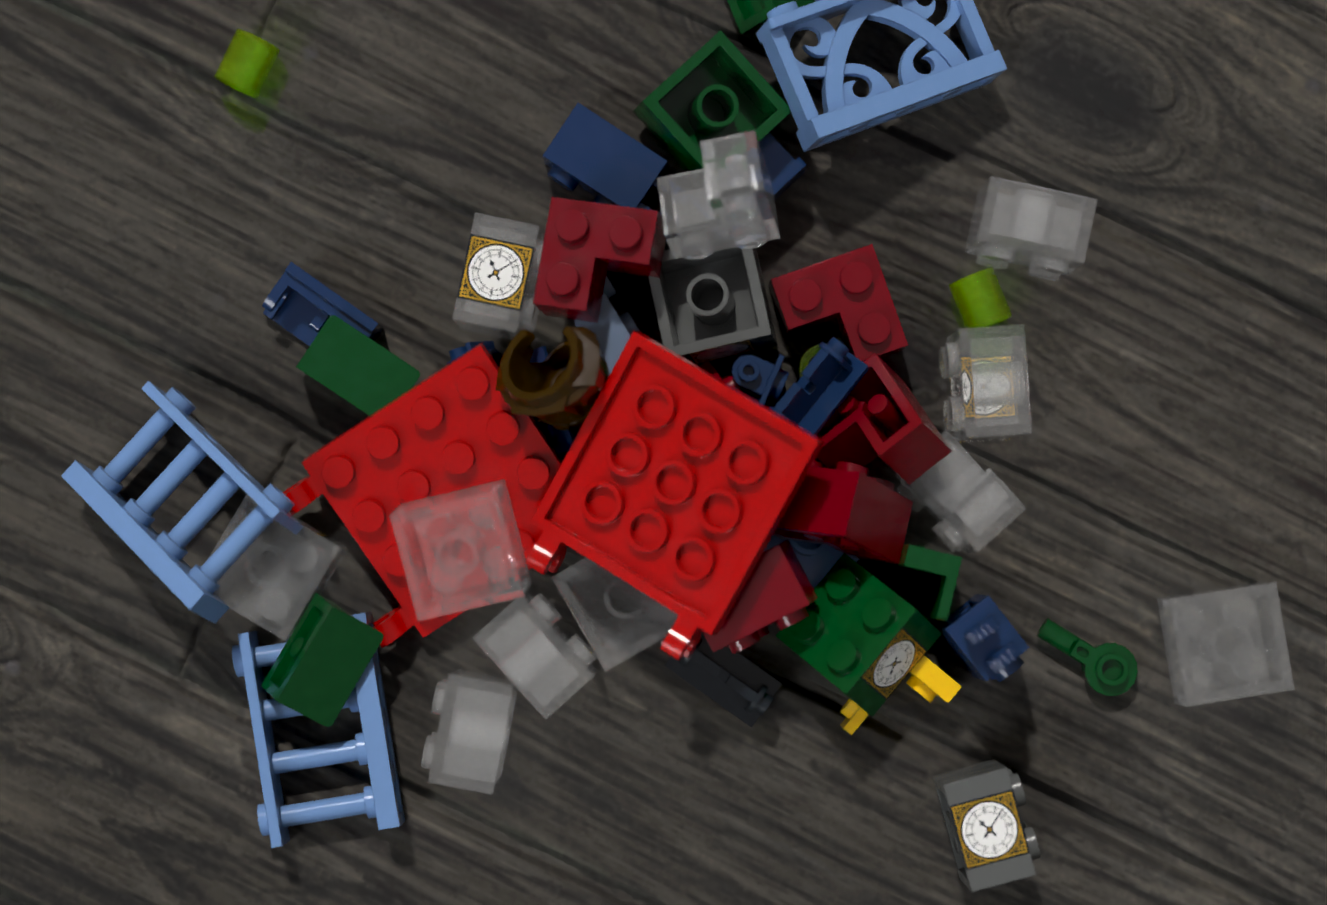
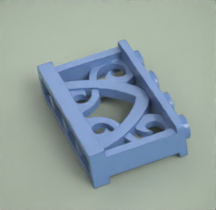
M815 0L814 3L798 7L796 1H792L770 10L766 14L768 20L756 32L759 43H762L796 122L798 127L796 135L803 151L812 150L985 86L1007 70L1000 50L995 51L974 1L945 0L947 3L946 15L942 22L936 26L927 21L935 10V0H932L929 6H922L916 0H898V5L885 0ZM845 14L836 29L826 21ZM865 19L888 25L915 39L903 52L899 61L898 80L900 86L891 88L888 81L871 67L857 63L845 64L853 38ZM954 23L969 55V61L944 34ZM810 30L817 35V46L804 45L802 49L811 57L825 58L823 66H808L794 57L790 41L795 32ZM923 47L930 51L920 59L927 60L930 63L931 72L929 74H921L913 66L915 55ZM852 76L864 79L869 86L868 95L866 97L856 96L853 92V84L856 81L843 83L844 77ZM804 79H822L821 93L824 114H818Z

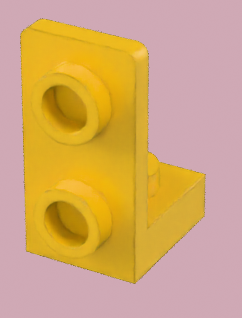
M923 656L910 671L911 677L906 681L907 685L929 703L936 696L949 703L962 687L926 656ZM849 698L840 710L846 716L840 726L852 735L869 714Z

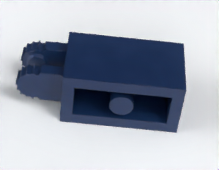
M580 103L576 104L542 155L545 164L551 167L547 175L552 180L571 192H574L576 187L580 186L595 196L592 201L595 203L652 210L644 205L653 190L666 197L670 203L678 208L689 210L695 201L682 189L662 177L667 170V160ZM661 214L668 224L667 237L670 238L676 226L672 224L670 219Z
M975 594L948 616L947 621H941L934 626L942 633L941 636L973 677L983 681H988L991 678V680L996 679L998 682H1001L1024 664L1020 655L1029 649V646L989 595Z

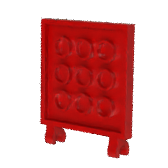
M633 331L531 520V523L542 529L543 532L529 553L525 564L542 575H545L547 571L556 573L565 558L567 546L571 547L678 614V618L666 635L660 649L677 660H680L682 656L689 658L700 640L702 630L709 635L719 633L825 441L645 334Z
M482 342L306 457L301 463L309 475L283 491L295 504L289 511L291 515H294L323 494L400 604V606L386 613L373 623V628L379 630L384 636L380 644L382 648L395 641L412 626L417 628L423 638L531 569L525 563L529 553L543 532L542 529L532 524L531 520L563 461L534 418L527 415L512 414L511 406L505 402L501 392L496 391L499 367Z

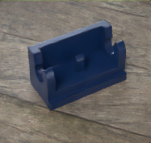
M290 262L284 274L262 305L265 308L263 314L308 346L311 345L328 318L332 315L337 316L373 341L377 339L384 329L376 321L293 262Z

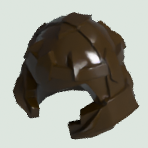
M566 326L561 333L567 337L568 341L559 344L547 356L544 362H530L534 352L531 343L535 336L533 333L523 329L510 341L502 355L497 374L496 391H500L505 402L511 406L512 414L535 416L539 418L540 422L547 423L563 431L576 428V426L584 423L610 375L596 334L585 327Z

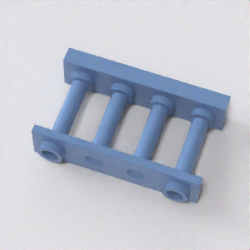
M148 381L141 389L160 407L105 468L99 466L93 471L75 460L61 476L189 610L215 624L230 608L215 593L220 588L218 580L273 520L296 535L303 526L289 513L295 504L282 491L271 483L264 488L190 415L196 409L190 400L174 387H171L165 393ZM176 423L192 440L137 500L131 498L127 502L119 494L124 487L121 483L122 480ZM207 455L210 456L225 472L169 533L163 531L159 535L150 526L156 520L153 514ZM241 487L258 505L201 567L196 564L191 568L182 559L188 553L185 547Z
M372 612L351 615L374 627ZM257 631L238 634L239 645L232 646V659L236 676H244L264 798V803L257 806L258 823L262 836L270 835L271 848L281 847L290 841L289 826L367 814L369 819L377 818L378 830L400 827L405 822L378 649L342 708H350L351 712H360L363 733L355 734L354 740L276 752L271 721L302 716V714L277 702L274 698L267 699L266 690L261 686L264 681L263 668L273 666L287 642L259 646ZM358 761L360 766L368 764L371 786L364 787L362 793L284 805L280 773Z

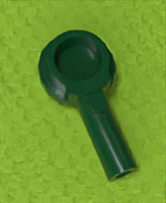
M1049 618L1040 627L1036 636L1081 663L1088 685L1096 692L1106 696H1118L1128 691L1134 684L1138 674L1137 662L1134 655L1125 646L1117 643H1103L1092 646Z

